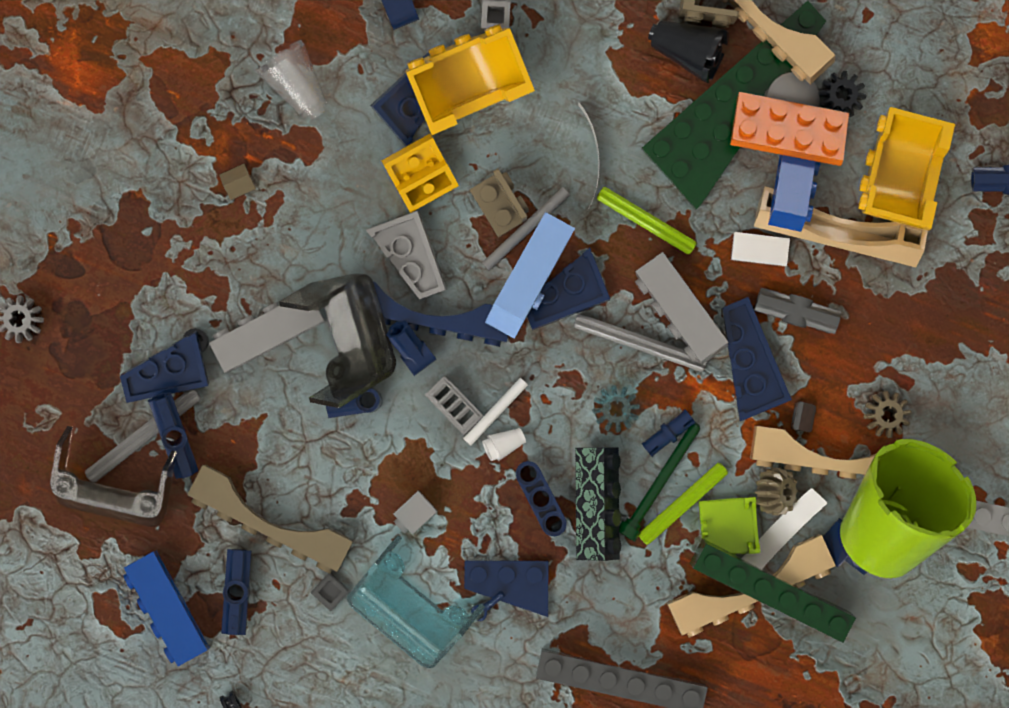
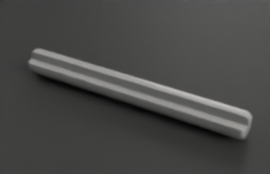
M578 314L574 322L576 329L700 372L704 371L707 364L706 362L700 365L697 360L692 362L681 348L582 314Z
M195 389L187 390L174 401L179 416L201 400V396ZM154 417L85 471L87 478L92 483L97 482L157 435L159 431Z

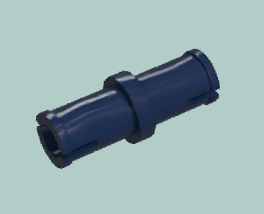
M684 409L683 412L669 423L660 425L661 429L641 444L653 457L671 441L675 443L677 441L676 437L696 422L687 410Z

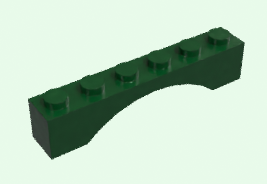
M703 538L690 561L693 569L844 643L856 620V617L851 612L795 587Z

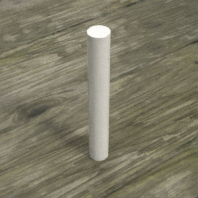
M519 378L463 439L472 446L528 384Z

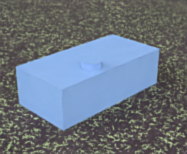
M545 212L493 304L485 323L515 339L531 308L537 310L545 295L540 292L574 232V227Z

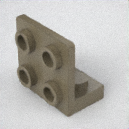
M681 0L678 17L685 18L684 22L689 24H701V21L712 22L713 27L728 28L729 24L734 25L739 16V11L699 6L698 2L700 0Z
M499 169L493 171V176L469 191L499 238L526 222V213L529 212V208L521 195L516 198L513 194L514 184L507 172L505 171L501 174Z

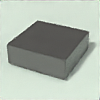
M328 573L311 591V594L329 611H332L350 590L332 573Z

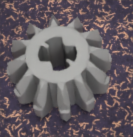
M21 295L17 296L16 304L12 298H7L6 303L9 308L0 305V311L4 313L3 316H0V322H4V324L0 325V332L8 330L5 334V339L11 340L15 335L16 343H22L23 335L28 341L33 340L30 331L40 333L41 329L35 326V323L44 322V318L35 316L42 311L41 307L32 308L34 300L31 298L24 304V297ZM17 313L25 315V318L22 319V326L14 323L17 319Z

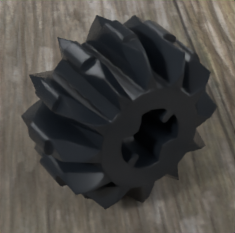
M847 71L841 73L840 79L834 72L830 75L832 82L826 79L822 82V85L828 90H819V96L827 97V99L820 102V106L824 107L829 104L831 106L829 109H836L842 112L845 110L849 113V117L854 116L853 108L856 110L863 108V105L857 100L866 99V94L858 93L865 85L864 83L854 84L858 78L856 74L850 80H847ZM840 88L842 92H848V96L845 98L848 101L836 97V94L839 92L837 89Z

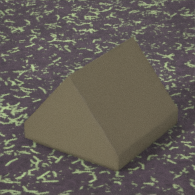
M245 163L219 175L230 200L256 189Z

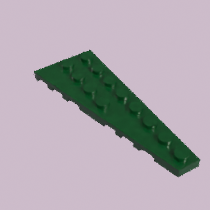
M807 1L787 18L781 26L799 33L817 36L826 20ZM767 40L760 42L641 148L695 210L701 206L740 148L730 145L739 92L765 96L766 90L776 78L785 73L792 72L793 66L786 59L783 62L779 60L772 52L774 47Z

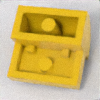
M431 134L381 160L410 213L459 186Z

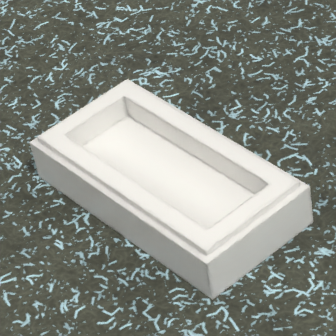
M734 232L731 260L786 267L790 238Z

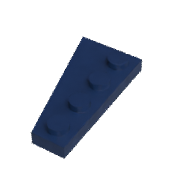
M749 297L723 307L722 313L726 339L728 341L739 422L792 399Z

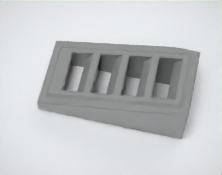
M446 376L425 394L463 435L483 417L482 413ZM448 386L450 391L438 401L435 397ZM455 394L458 399L446 409L443 405ZM463 402L466 407L453 417L451 412ZM471 410L474 414L461 425L458 421Z

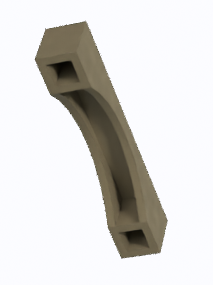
M206 464L202 465L187 494L193 498L191 501L193 504L205 510L208 506L218 510L216 514L218 517L228 522L235 519L243 523L241 528L253 535H256L259 531L268 536L267 542L279 548L283 544L292 548V555L304 561L309 557L317 561L316 567L330 574L332 570L339 571L354 540L331 528L317 531H297L268 522L256 514L244 502L237 492L231 477Z

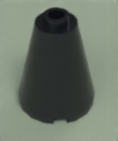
M661 20L658 25L653 24L648 40H651V47L701 81L709 83V79L712 80L723 60L722 44H728L729 31L721 28Z

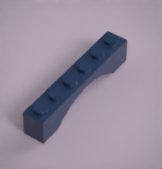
M352 277L347 279L341 310L346 311L349 318L363 320L364 315L375 317V323L391 325V320L398 322L406 320L411 329L418 331L419 326L430 328L429 333L445 336L446 331L457 333V339L473 341L474 337L485 338L484 344L500 347L501 342L507 343L508 339L507 334L485 323L493 307L491 304H484L472 311L459 315H425L396 303L383 292L376 282Z

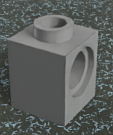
M418 490L394 513L397 519L393 522L404 534L408 530L413 534L438 510Z

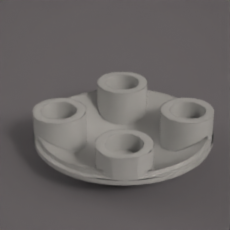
M793 72L785 73L776 78L766 90L764 96L819 107L820 103L816 84L813 82L810 85L805 79L800 81Z

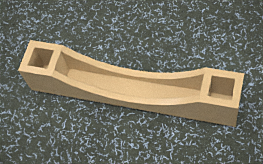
M721 0L724 3L729 1L735 8L734 10L739 11L738 18L742 22L748 21L754 27L753 33L762 42L767 40L774 47L772 52L779 60L783 62L786 59L793 66L791 71L800 81L805 79L811 85L835 62V54L816 35L789 30L773 22L758 9L752 0Z
M764 187L758 203L754 227L912 267H917L925 250L928 230L898 222L870 223L853 221L829 215L813 208L811 221L805 222L802 231L799 232L768 225L773 188Z
M754 426L750 459L757 460L756 466L773 468V462L783 463L785 470L801 471V466L812 467L811 473L828 475L829 470L840 471L839 477L856 479V474H866L876 454L852 460L824 457L806 449L795 441L786 430Z
M817 534L793 545L788 557L773 576L800 588L806 585L804 580L815 576L817 580L831 574L830 568L836 565L822 535ZM691 591L667 602V605L680 634L684 635L687 633L688 637H692L704 631L702 626L713 622L715 626L729 620L728 614L737 610L739 614L755 608L753 603L758 600L744 593L716 596Z

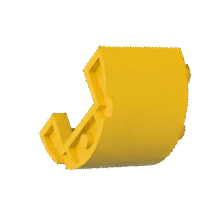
M498 24L484 30L485 33L471 37L470 34L462 35L454 39L455 44L446 48L444 44L428 50L429 56L417 58L407 63L408 69L406 74L431 135L458 124L456 120L502 100L510 102L535 91L510 28H501V25Z
M889 107L886 116L880 115L876 129V131H879L876 145L874 150L869 149L865 165L869 166L868 174L863 175L859 191H862L858 209H861L862 213L928 231L931 230L937 202L934 201L943 158L950 150L955 124Z

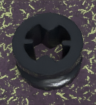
M196 328L188 330L183 335V338L197 331L198 337L201 335L203 341L200 342L201 352L205 351L209 343L206 333Z
M233 690L229 692L227 697L224 695L220 696L223 708H242Z

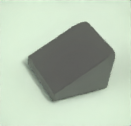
M805 402L795 403L791 428L811 432L816 406Z

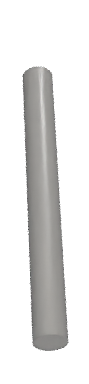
M562 187L482 262L485 268L490 271L538 226L545 212L550 214L570 196L568 191Z

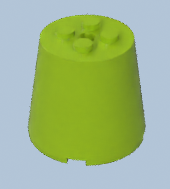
M900 439L886 447L883 446L874 456L841 522L840 537L847 554L859 567L875 576L882 578L904 576L962 533L972 522L976 512V495L969 477H963L961 472L955 467L957 462L951 456L929 443L913 439Z

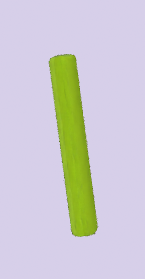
M603 187L597 195L598 201L682 252L690 254L695 248L696 241L609 188Z
M716 463L641 530L639 538L646 545H649L728 474L727 469L721 463Z

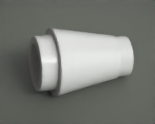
M520 428L488 435V439L482 441L485 452L491 461L496 459L500 461L526 443L525 436Z

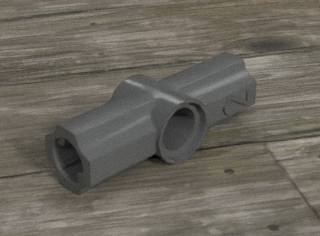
M760 288L754 308L756 312L780 318L785 323L802 328L807 326L829 334L836 333L842 311L815 304L813 300L793 294L788 296L766 288Z

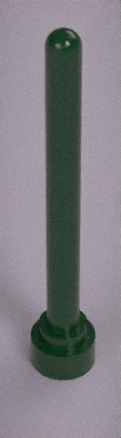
M698 423L693 424L687 429L631 518H627L625 522L621 521L619 533L633 542L637 540L641 533L639 532L641 521L699 433L700 425Z

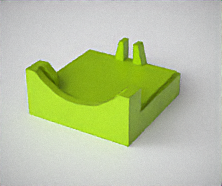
M756 497L698 501L701 540L703 538L734 555L760 553Z

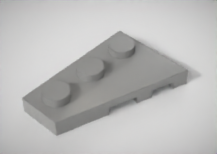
M420 211L366 230L419 299H424L447 290Z

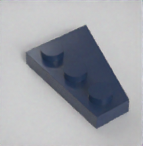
M429 52L425 54L423 58L429 56ZM406 73L370 105L405 147L411 144L413 141L412 137L419 125L421 126L425 119Z
M590 248L544 285L540 292L545 295L537 310L531 308L527 318L533 331L610 301L609 294Z
M197 331L192 332L120 375L126 403L152 398L161 393H177L209 385Z
M465 560L464 589L493 598L502 591L505 597L500 601L548 617L549 561Z

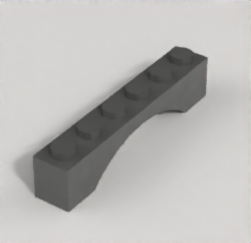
M543 648L541 649L536 672V679L667 708H703L708 689L702 683L630 670Z

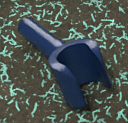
M500 591L484 604H476L472 607L471 613L476 608L484 610V616L480 617L477 621H483L487 617L488 611L505 597L504 593Z

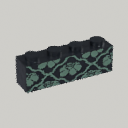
M619 447L575 448L576 560H620L621 541L619 525L621 513L619 511V496L621 486L619 483V467L621 459Z

